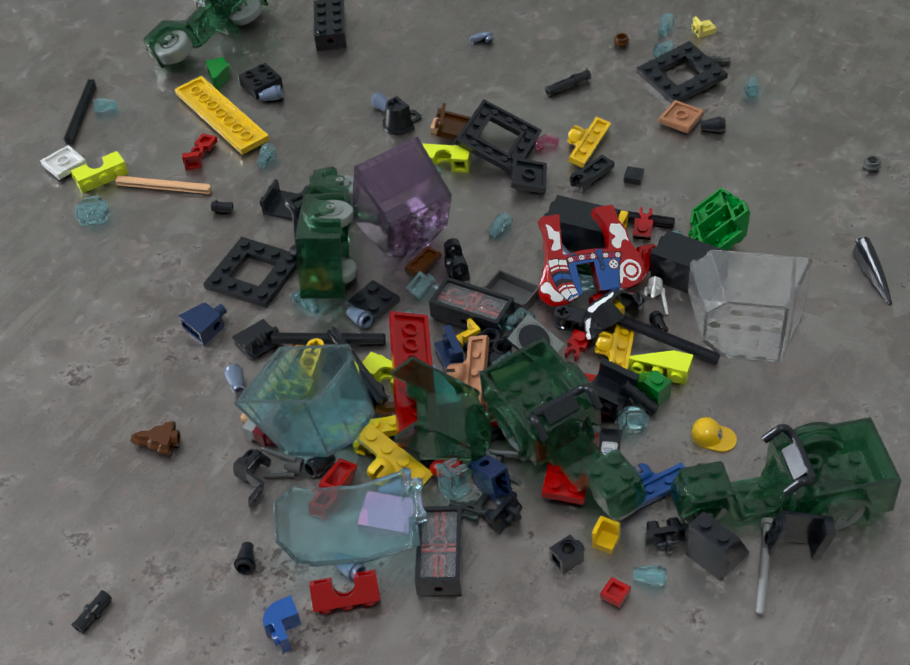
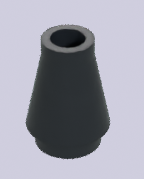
M721 116L702 120L701 131L719 133L726 131L725 117L721 118Z
M331 451L308 459L304 467L310 477H320L336 461V458Z
M243 542L241 544L239 553L234 561L236 571L247 575L256 566L254 545L251 542Z

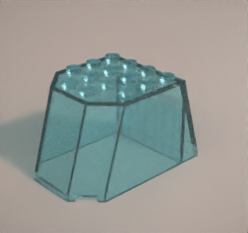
M348 344L279 347L234 402L286 455L329 457L357 440L359 434L369 424L370 419L375 414L372 398Z

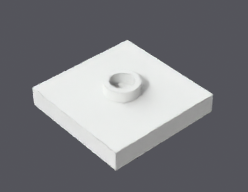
M69 145L41 160L42 166L58 180L71 174V170L87 164L86 159Z

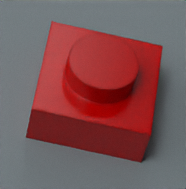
M199 151L182 153L185 170L202 168Z
M611 576L600 592V598L620 608L630 594L631 586Z

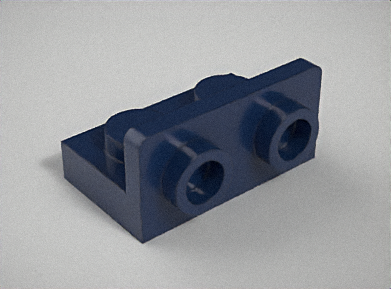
M451 325L443 326L444 335H441L442 340L434 343L445 371L446 367L450 364L464 362L463 350Z

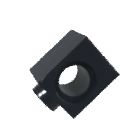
M570 534L549 547L550 561L564 575L584 562L585 548L581 541L575 540Z

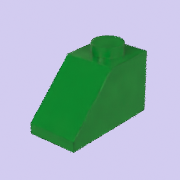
M224 56L206 61L208 74L213 86L218 91L230 78L229 71H231L229 62L225 61Z
M658 371L639 374L637 388L644 390L646 395L658 403L659 406L671 397L672 381Z

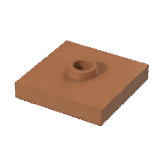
M675 100L659 117L658 123L689 133L704 116L705 110Z

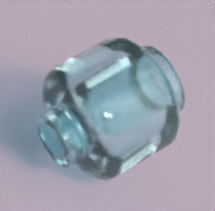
M624 407L618 413V426L625 433H642L645 427L649 425V415L646 414L642 407Z

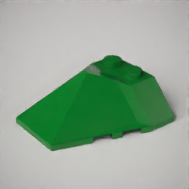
M720 187L692 209L690 220L692 229L688 231V235L690 238L728 251L747 236L751 213L748 204Z

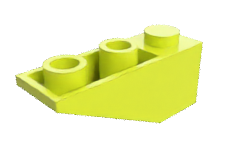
M675 350L634 355L629 357L628 370L636 374L658 371L672 382L686 385L692 370L693 355Z

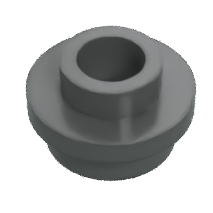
M875 155L867 156L863 162V166L869 171L879 170L882 164L880 158Z

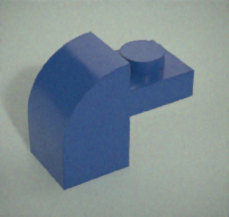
M290 595L275 601L266 609L263 616V626L267 638L272 637L275 646L280 645L283 653L292 650L286 631L302 624Z

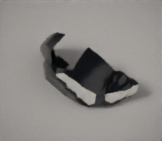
M615 287L593 301L588 306L584 318L585 336L587 339L594 338L603 332L604 329L625 318L621 311L612 303L616 296L624 307L630 305L633 301H636L640 307L646 301L644 293L642 291H631L627 288Z

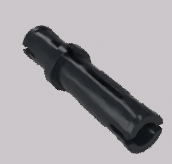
M587 69L578 74H571L566 79L546 86L545 93L549 97L570 87L579 86L580 83L592 78L591 73Z

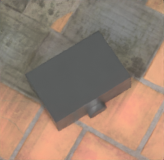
M500 269L485 286L481 287L513 297L515 314L522 317L539 298L538 285Z

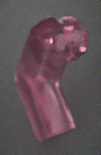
M544 134L536 139L534 143L535 148L542 150L547 144L557 146L559 138Z

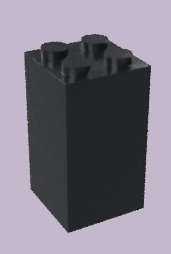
M557 195L554 202L550 203L548 213H545L543 217L559 214L562 244L569 251L573 252L605 248L603 232L591 216V212L595 207L603 205ZM615 208L616 214L619 219V209Z
M668 230L664 236L660 237L656 248H652L650 252V278L659 277L662 279L663 285L712 302L728 279L731 252Z

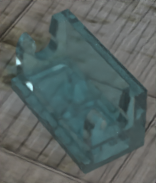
M451 458L442 464L438 463L436 465L439 490L449 502L451 500L457 501L470 493L467 466L462 464L457 468L451 467L452 464L457 462V458Z

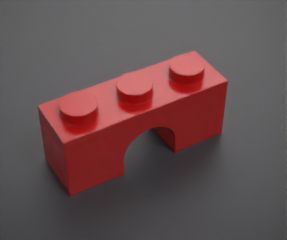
M376 569L354 573L355 585L352 590L346 593L339 592L334 588L332 577L310 581L309 589L313 612L327 614L335 608L349 610L357 604L363 603L364 606L376 604V601L380 600Z

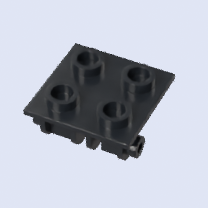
M262 319L232 336V339L251 359H254L278 345L272 343L271 335L273 332H279L276 326L272 327Z

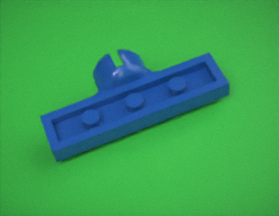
M682 462L657 474L652 472L647 464L640 463L638 464L641 469L640 472L634 466L627 473V480L631 485L630 488L636 501V510L693 483L692 476Z

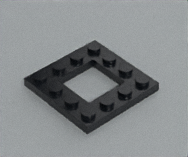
M690 41L636 68L637 73L671 104L675 100L683 102L728 78L726 71ZM686 60L701 74L677 86L663 72Z
M483 99L455 139L454 144L511 174L513 157L525 159L542 130ZM489 121L518 136L508 153L479 138Z
M241 237L203 283L204 288L267 308L301 264L303 257L302 255L293 256L287 250ZM248 258L274 266L259 286L233 278Z

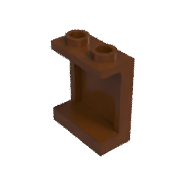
M443 103L442 107L438 108L436 118H439L436 119L434 126L437 129L436 136L455 140L471 117L445 111L446 103Z

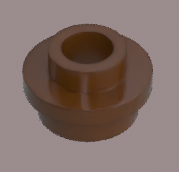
M625 33L616 34L614 44L618 47L628 45V35Z

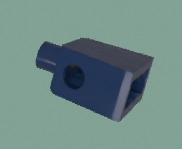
M202 303L180 314L179 320L182 329L204 346L224 328L222 316L227 313V310L222 304L212 308L207 303Z
M485 455L479 460L474 458L469 462L468 467L472 470L476 487L481 492L487 493L490 496V500L497 506V498L501 494L507 496L512 491L507 466L489 455Z

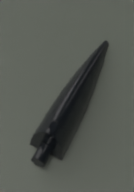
M858 238L855 241L856 245L853 255L859 267L890 305L892 300L888 283L870 238Z

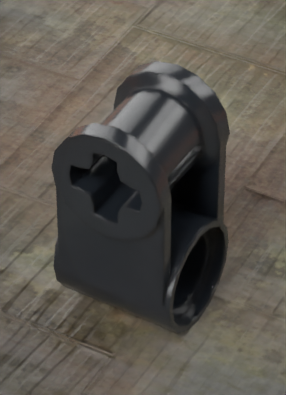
M565 305L557 306L554 310L556 317L554 327L558 330L574 332L576 329L586 333L584 318L587 309Z

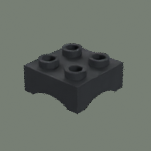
M266 63L238 75L240 85L246 88L256 100L260 99L259 92L275 84L283 88L281 76Z

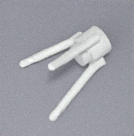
M651 277L648 280V285L644 288V295L647 297L650 294L651 298H654L661 294L665 315H668L663 281L659 277Z

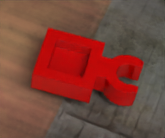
M202 133L194 143L195 147L191 149V152L199 151L200 158L204 157V152H210L218 142L217 137Z
M643 207L639 208L640 218H635L633 237L651 239L654 222L649 219L653 215L652 208L649 209L648 214L643 213Z
M575 329L567 342L565 358H568L570 354H574V361H578L580 352L586 353L593 338L587 339L585 332Z

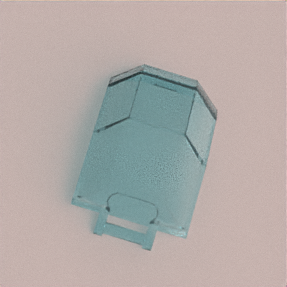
M402 467L396 473L360 485L310 489L293 486L273 503L275 542L297 565L311 567L365 563L420 545L418 524L427 520V512L424 511L421 490L423 488V481L421 478L412 479L411 468Z

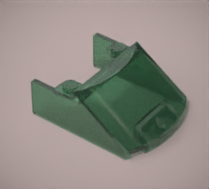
M413 356L391 371V376L406 383L407 395L416 401L417 421L395 435L396 442L420 452V459L478 461L487 455L485 454L486 450L491 445V425L486 405H481L478 398L480 395L478 389Z

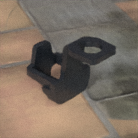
M249 449L233 464L234 475L242 482H249L256 488L248 498L249 508H252L264 493V482L254 473L261 464L266 467L271 465V459L258 449Z

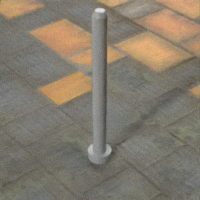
M769 517L760 520L763 535L756 613L760 616L764 615L766 609L770 554L768 553V546L764 542V536L772 525L773 518Z

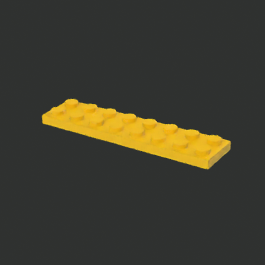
M202 76L175 89L178 97L242 155L270 140L269 135Z

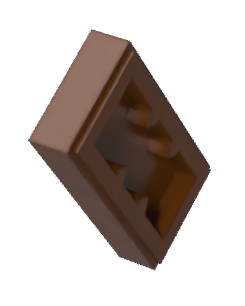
M427 246L405 266V272L420 279L442 258V253Z

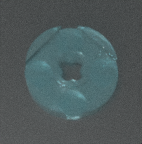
M97 196L87 197L82 200L83 203L79 206L77 203L74 207L75 218L81 226L104 223L110 211L107 201H103L101 197Z

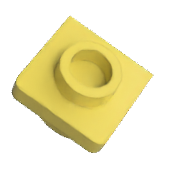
M693 17L691 28L699 38L716 33L717 28L710 20L701 22L697 17Z

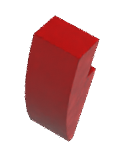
M341 458L337 460L319 482V490L308 502L309 515L324 521L330 519L348 490L358 464Z

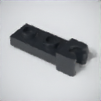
M600 155L581 170L577 169L570 175V185L574 187L577 184H581L580 192H585L591 187L592 183L613 169L615 162L604 155Z

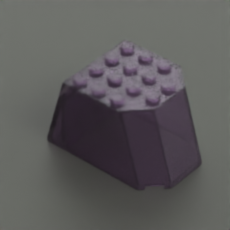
M418 137L354 166L353 221L386 256L402 258L405 255H411L415 250L427 247L448 225L452 194Z

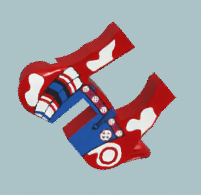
M611 204L595 207L591 212L592 218L603 232L605 248L587 249L563 255L559 214L541 217L537 223L543 236L544 266L539 283V298L548 307L566 306L578 299L583 292L576 265L586 263L590 265L596 294H605L615 287L627 288L629 290L639 285L646 278L651 265L650 252L652 248H656V245H642L635 249L629 239L627 230L618 219L615 208Z

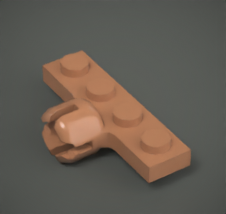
M487 335L469 337L466 361L450 364L446 367V371H451L445 374L446 379L454 387L464 386L462 410L464 412L482 411L490 340Z

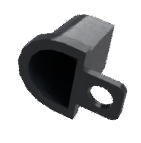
M395 96L386 102L385 117L382 121L383 129L391 135L409 133L415 129L413 124L421 120L422 115L416 110H410L408 104L398 96Z

